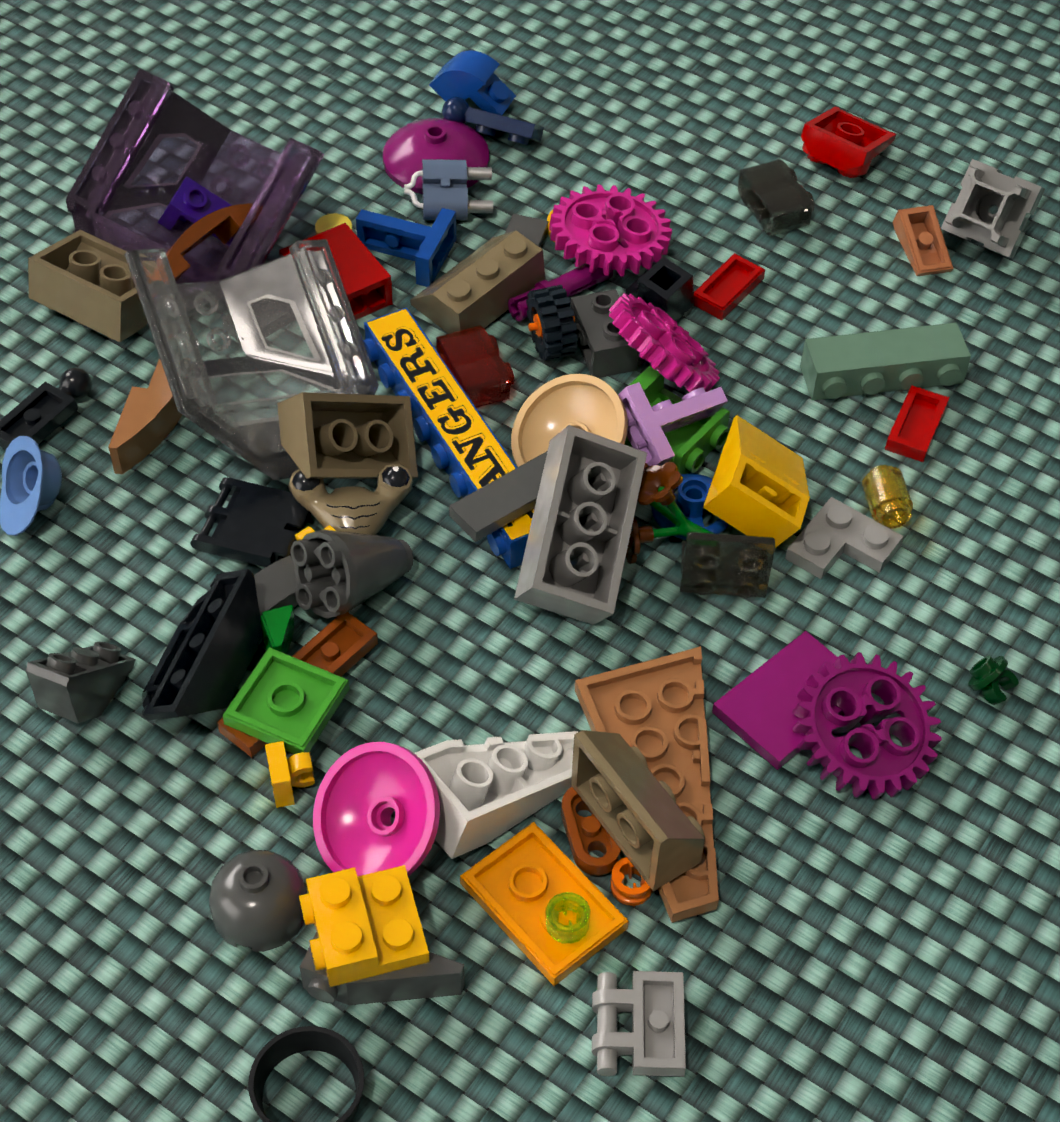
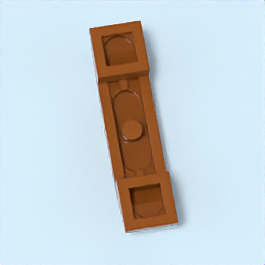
M258 203L228 206L204 216L191 225L163 255L152 272L148 286L153 298H157L175 284L191 267L184 258L186 254L212 234H215L225 245L246 229L264 210L263 207Z

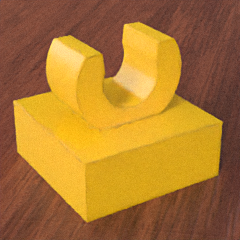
M283 741L265 744L276 808L295 805L292 786L303 788L315 784L310 753H297L287 759Z

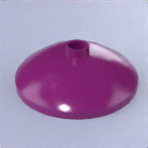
M428 118L409 123L390 136L383 148V165L392 181L404 188V184L411 182L412 175L415 172L422 171V159L466 160L467 167H488L489 148L484 138L478 132L461 122L444 118ZM422 176L417 178L415 186L409 190L423 194ZM468 180L467 188L473 186L479 180Z

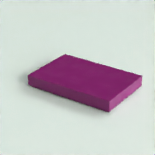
M804 631L713 704L712 713L778 770L801 751L797 746L806 737L805 734L793 732L794 725L802 719L792 713L796 705L802 702L797 697V694L804 685L807 686L805 681L814 671L818 673L819 668L824 662L828 661L833 664L838 657L811 634ZM831 704L834 712L841 716L844 715L841 708Z

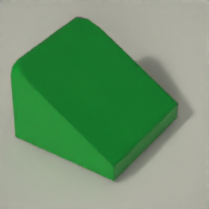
M287 605L262 612L260 616L263 632L262 641L266 651L270 647L288 654L294 634V607Z

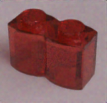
M479 325L436 337L437 352L476 408L510 399V386L514 385L515 381L513 370L508 362H503L500 358L498 344L493 335H488L485 329Z

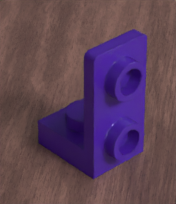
M186 176L157 223L171 230L178 219L184 223L186 220L195 223L216 210L232 205ZM243 231L226 244L234 247Z

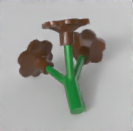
M666 462L662 466H649L645 463L637 501L641 505H651L674 523L675 527L653 529L651 526L638 527L634 517L626 553V559L629 564L636 563L637 555L640 553V544L652 543L654 538L682 535L709 550L713 549L718 540V535L688 520L674 501L676 495L673 490L683 481V477L678 472V467L674 462Z

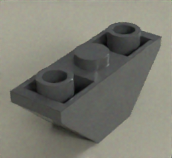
M95 642L94 646L86 648L74 647L70 652L62 654L50 653L46 658L30 661L27 664L26 673L38 708L73 722L81 723L102 715L133 669L136 659L120 654L121 648L114 644Z

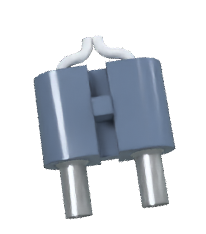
M422 159V171L415 172L412 175L411 182L404 184V195H409L414 206L423 210V220H435L442 208L456 211V220H467L469 213H493V200H468L467 188L468 180H492V167H467L466 160ZM419 176H422V203L418 202L416 194L409 190L415 186Z

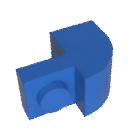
M473 50L463 51L455 55L441 68L429 84L445 102L452 97H460L464 100L470 98L481 110L498 115H503L516 97L494 73L500 64L492 57Z

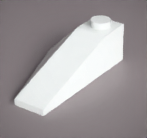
M578 731L530 734L527 741L504 743L501 737H488L485 744L464 745L462 739L446 740L415 752L414 754L428 767L436 783L440 801V818L435 840L449 857L453 859L488 844L565 794L572 787L574 734L578 733Z

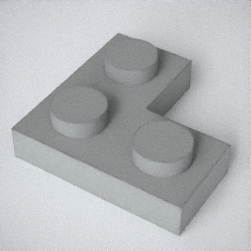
M831 497L787 548L785 559L819 579L825 576L843 553L880 573L901 547L904 536Z

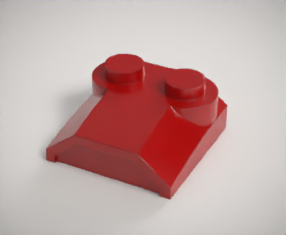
M835 106L804 124L801 133V139L804 142L802 149L811 161L820 164L826 163L837 168L838 172L845 177L857 178L858 175L867 173L871 160L885 150L895 140L897 134Z

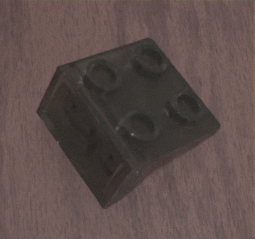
M687 533L686 541H682L680 592L698 595L718 594L739 596L741 598H766L775 552V539L771 537Z

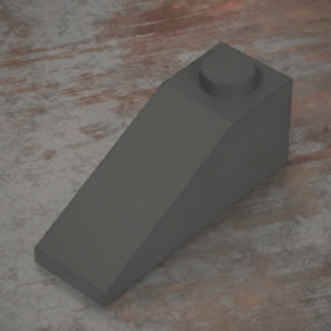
M317 932L313 939L318 938ZM310 946L300 965L303 989H306L313 998L325 1003H333L336 1000L347 1005L453 996L461 995L465 987L464 964L429 952L430 962L333 987L329 986L326 969L315 970Z

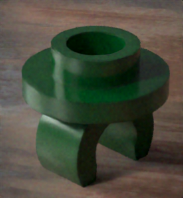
M988 655L971 668L970 674L973 677L968 685L973 691L982 689L984 698L990 704L995 705L1007 699L1006 695L1000 690L999 684L1002 688L1008 690L1016 687L1019 681L1013 672L1005 669L1008 661L1003 656L993 659Z

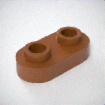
M571 787L562 798L561 817L573 859L576 865L587 874H607L612 871L615 863L620 860L621 849L593 813L587 817L577 814L581 810H587L591 813L592 811L574 788ZM598 850L601 851L604 854V856L597 858L592 857L589 853L591 851Z

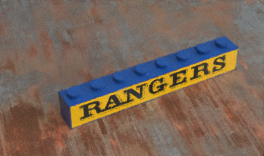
M407 307L364 322L365 339L361 341V346L369 363L374 361L385 388L391 387L395 396H410L415 433L421 442L426 441L430 446L434 463L439 469H445L449 475L451 488L458 498L466 497L517 468ZM534 509L487 535L492 552L496 556L501 555L510 569L522 565Z

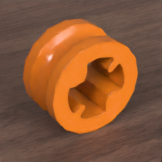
M624 857L615 863L612 869L610 885L613 896L618 902L629 906H637L646 902L653 890L630 860ZM628 874L629 879L632 878V874L640 876L641 887H637L636 883H633V888L625 886L624 875Z

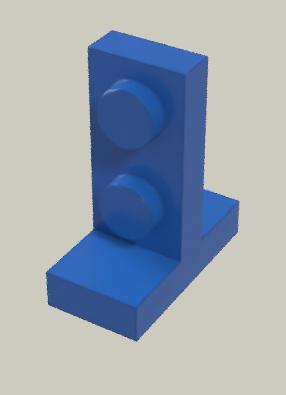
M442 208L432 227L361 209L356 217L357 237L369 250L415 261L416 284L428 287L434 282L457 239L456 211Z

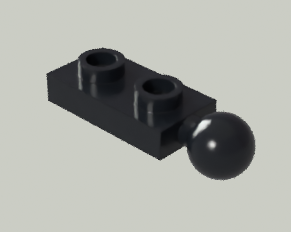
M74 367L62 373L58 388L44 382L0 420V447L6 450L11 441L18 436H29L37 444H40L78 410L76 399L84 398L91 390L92 380L90 375L85 370Z

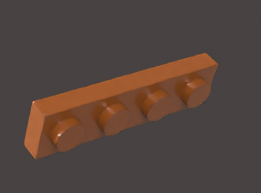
M347 612L344 615L337 616L292 657L342 677L378 644L377 633ZM223 717L217 722L219 732L251 758L267 744L262 740L224 725Z

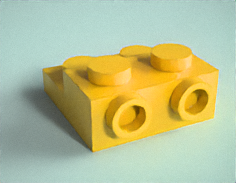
M405 865L362 876H357L356 868L354 867L306 879L308 894L299 895L305 926L315 923L318 938L309 940L316 971L326 969L330 987L430 962L428 947Z

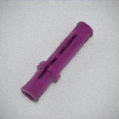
M585 264L550 281L542 280L536 283L535 288L530 291L562 285L563 289L565 288L567 291V297H571L597 283L612 278L613 270H611L608 276H605L603 268H597L591 273L589 272V265ZM529 291L508 300L509 311L512 317L516 316V321L518 322L528 318L527 310L529 309L526 305V300L528 299L527 294Z

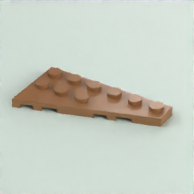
M701 646L575 680V692L591 731L618 733L630 747H637L645 757L649 771L658 782L662 780L671 788L676 804L686 816L694 817L704 832L705 841L701 863L658 888L672 923L716 910L719 902L716 852L712 826L713 808L710 797L711 780L707 722L704 710Z

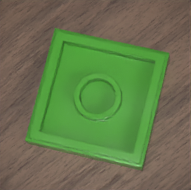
M269 647L222 715L224 725L266 743L283 741L285 751L292 754L310 752L349 691V680Z

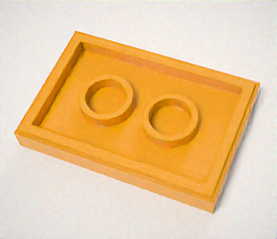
M532 822L460 875V884L553 986L561 982L628 929L629 921L535 822Z

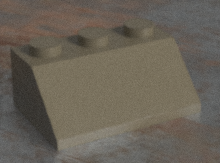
M78 230L28 258L29 298L75 320L79 324L106 335L110 339L122 342L144 328L148 323L125 256L147 285L156 265L87 232ZM163 293L154 299L156 306Z
M517 230L493 237L410 300L411 305L463 345L509 309V299L535 288L536 283L545 280L543 249Z
M302 392L277 403L281 445L306 478L377 479L379 472L385 465L400 464L408 468L413 479L418 478L410 396Z
M581 730L574 734L571 786L650 888L655 891L700 864L705 841L704 832L700 824L694 817L686 816L676 804L671 788L664 781H657L649 771L646 759L641 751L635 746L630 747L618 733Z

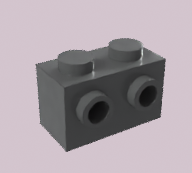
M616 289L571 297V309L574 311L577 326L575 330L578 336L577 343L590 375L597 378L636 371L638 366V355L640 352L630 347L624 337L619 335L620 329L612 324L614 320L609 317L611 313L609 309L619 298Z

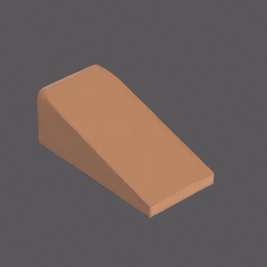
M929 205L898 210L892 223L916 276L951 272L954 268L934 206Z

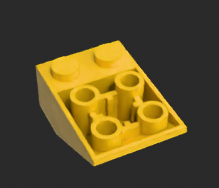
M736 415L733 418L703 508L772 551L801 529L810 499L803 458Z

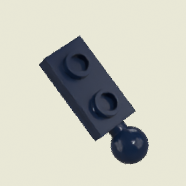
M460 97L448 99L442 108L444 119L463 124L466 121L477 124L476 132L496 136L497 130L509 133L508 140L525 145L529 144L530 139L541 141L544 127L471 108Z

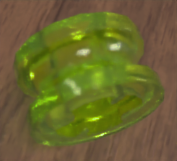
M563 892L555 895L546 907V929L548 934L558 942L570 944L580 941L586 935L590 920V908L587 901L582 896L572 892ZM567 910L577 913L576 924L573 925L571 920H569L568 925L559 923V912L563 911L565 916L567 915Z

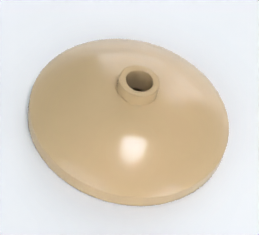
M587 374L563 375L543 384L524 402L514 421L511 434V448L516 465L519 467L548 451L550 440L568 425L625 444L628 419L622 399L605 381Z

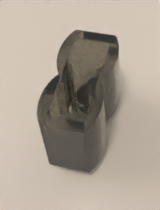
M777 159L740 170L737 188L739 195L746 207L754 212L758 223L766 234L773 236L810 225L811 215L815 208L813 196L802 185L797 183L795 171L788 167L784 161Z

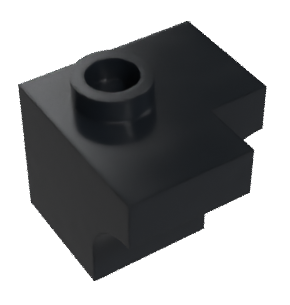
M663 257L650 270H647L626 289V294L629 295L631 293L636 298L641 297L647 305L649 302L652 303L654 307L662 309L673 320L677 321L694 305L693 275Z

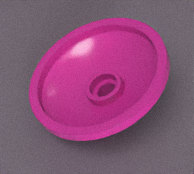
M370 742L358 745L344 753L325 774L319 786L313 809L314 837L318 850L327 866L333 872L355 867L357 876H362L405 865L407 875L412 874L427 857L438 831L440 801L434 778L428 767L416 754L396 744ZM395 811V820L392 824L391 815Z

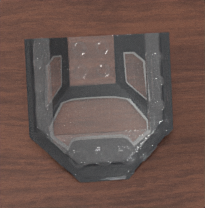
M327 239L296 241L289 247L290 254L220 281L176 284L164 248L127 251L124 255L178 412L272 479L291 478L292 473L299 469L281 445L277 403L302 392L375 395L379 384Z

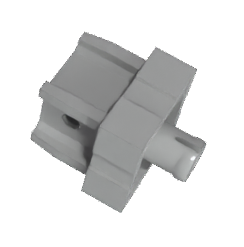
M972 159L960 184L963 187L955 204H951L941 229L969 241L974 239L983 243V247L1013 259L1025 235L1023 230L1030 215H1034L1045 188L1017 176L1011 178L1002 174V171ZM996 205L998 211L992 214L990 208Z

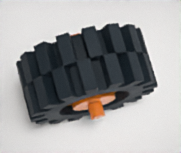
M562 285L529 291L527 294L528 299L526 300V305L529 309L527 310V317L530 319L528 328L529 331H532L531 337L533 343L535 342V349L539 353V357L545 361L575 354L578 347L576 344L578 336L575 333L577 326L574 311L570 308L571 301L567 297L565 288L563 289Z

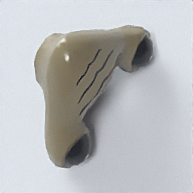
M400 464L385 465L379 472L377 488L374 492L365 487L350 486L336 488L329 494L325 489L324 478H306L301 470L298 469L292 473L288 487L295 500L306 508L323 528L330 525L336 531L377 535L393 510L410 492L413 478L408 468Z

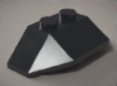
M250 569L217 574L210 583L211 589L196 601L180 622L142 693V705L144 708L142 715L148 721L183 717L228 708L229 704L233 701L237 694V688L247 668L252 664L255 652L263 638L255 578Z

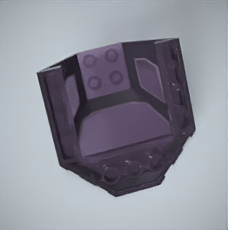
M139 69L66 197L68 212L72 214L75 227L73 233L82 230L157 265L178 238L194 224L189 220H186L184 223L178 219L172 229L168 230L157 223L186 176L232 206L253 203L230 246L224 245L222 241L211 235L184 256L191 267L175 284L164 291L156 306L162 322L224 299L225 295L220 282L263 266L323 159L324 154L292 138L289 139L282 153L274 151L231 131L173 92L174 87L169 82ZM153 311L154 323H159L156 312Z

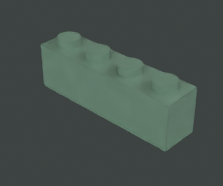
M955 322L805 339L800 368L811 400L836 399L847 396L909 390L911 385L926 388L961 384L964 382L971 354L959 326Z

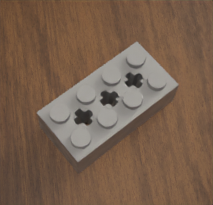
M568 425L550 440L514 600L592 625L614 614L647 452Z

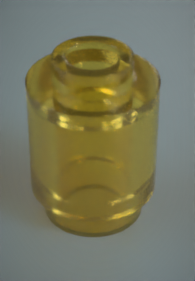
M880 465L871 469L863 478L862 487L873 519L890 529L903 526L912 517L913 503L902 471L897 467Z

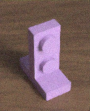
M639 382L626 386L618 394L627 412V437L633 448L647 452L645 463L649 466H662L675 456L665 433L708 418L728 402L721 387L708 392L705 391L704 387H701L682 397L683 401L672 404L671 400H665L651 407Z

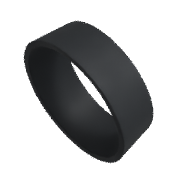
M318 1026L297 1027L275 1036L260 1050L249 1074V1096L257 1115L263 1122H272L264 1112L262 1096L265 1082L274 1067L290 1055L314 1050L326 1052L337 1057L350 1070L355 1082L356 1096L347 1112L336 1122H352L358 1111L364 1088L363 1064L354 1046L339 1033Z

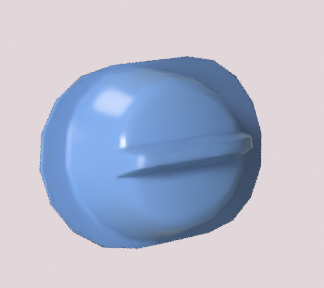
M18 436L12 440L6 449L2 462L0 524L2 530L7 535L17 536L25 532L33 522L37 511L46 510L54 503L61 487L62 473L56 457L53 454L40 450L37 442L29 436Z

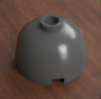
M250 850L237 854L220 868L212 881L209 908L215 929L228 944L237 947L236 944H239L243 947H252V951L265 952L283 946L297 935L302 927L303 914L299 895L307 894V890L299 870L288 858L268 850Z

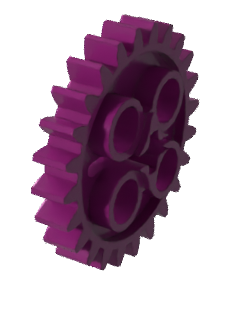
M858 652L850 662L844 655H840L833 664L826 661L819 668L818 673L814 671L805 681L807 686L804 685L797 694V697L802 702L796 705L792 713L802 719L794 725L793 732L806 735L797 747L799 750H812L813 755L806 764L813 766L821 763L824 767L820 775L822 781L832 774L837 777V791H840L849 783L852 784L853 795L856 798L866 788H868L873 800H877L884 793V790L890 797H894L902 790V787L908 790L918 782L917 778L921 779L930 770L927 765L932 763L938 756L932 748L942 740V737L931 731L941 723V720L927 714L936 704L934 701L921 700L919 696L925 691L926 687L921 685L912 688L909 684L913 676L911 671L905 673L902 677L896 674V661H893L885 669L881 667L880 655L877 654L868 664H866L861 652ZM871 693L878 695L883 700L884 705L875 701ZM831 704L837 705L839 708H841L845 716L838 715L836 712H834V710L831 707ZM895 713H898V714L901 715V717H894V718H891V717H890V718L885 719L888 715H892V714H895ZM881 721V722L877 725V727L874 728L873 724L876 723V722ZM858 723L861 724L859 728L853 729ZM848 732L846 735L840 737H834L832 735L834 733ZM889 734L899 738L902 747L895 744ZM849 745L856 747L862 754L863 759L853 755Z

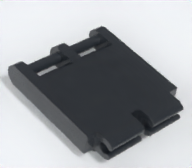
M223 478L219 485L221 492L215 504L207 508L205 512L207 520L200 534L193 536L190 542L191 546L201 552L267 567L289 555L291 556V546L294 541H297L294 535L305 528L311 513L295 500L291 492L233 478ZM228 495H232L227 507L223 508ZM214 523H218L212 537L208 536Z

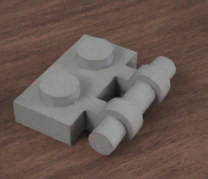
M633 971L632 989H617V975L614 973L603 972L598 974L597 990L592 994V1010L597 1014V1033L592 1036V1054L597 1057V1073L602 1076L617 1074V1057L632 1055L633 1075L684 1077L686 1057L683 972ZM632 1012V1032H617L618 1013Z

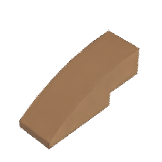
M160 359L149 387L140 388L132 386L108 447L115 474H124L141 462L161 444L182 417V414L177 410ZM167 360L172 374L171 361ZM176 362L179 367L183 366L186 371L191 366L190 363ZM186 384L192 398L195 391L194 384Z

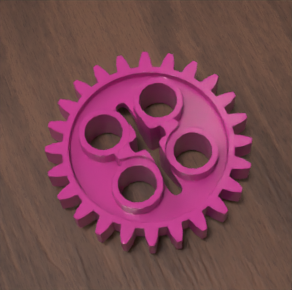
M597 185L596 191L592 192L588 187L584 186L582 194L572 190L570 191L569 198L561 197L559 205H554L549 226L551 231L550 240L555 241V250H564L563 258L565 260L576 258V267L586 263L589 265V272L591 273L597 268H603L605 276H608L611 270H616L620 276H624L625 269H630L637 275L639 274L640 266L650 270L653 262L657 263L662 259L663 255H667L672 235V229H670L671 220L664 218L666 212L664 209H656V201L645 203V194L643 193L634 197L631 196L630 188L621 193L618 192L616 185H613L610 191H605L601 185Z
M624 293L609 309L611 312L609 317L614 320L612 324L620 329L619 335L624 337L630 347L640 352V358L650 362L654 370H657L667 380L675 382L678 387L684 386L689 392L704 387L705 391L708 392L720 379L718 376L720 372L714 367L716 364L707 358L709 354L700 343L690 337L689 332L678 326V323L662 309L654 307L650 302L647 305L641 297L636 298L631 293L629 295Z

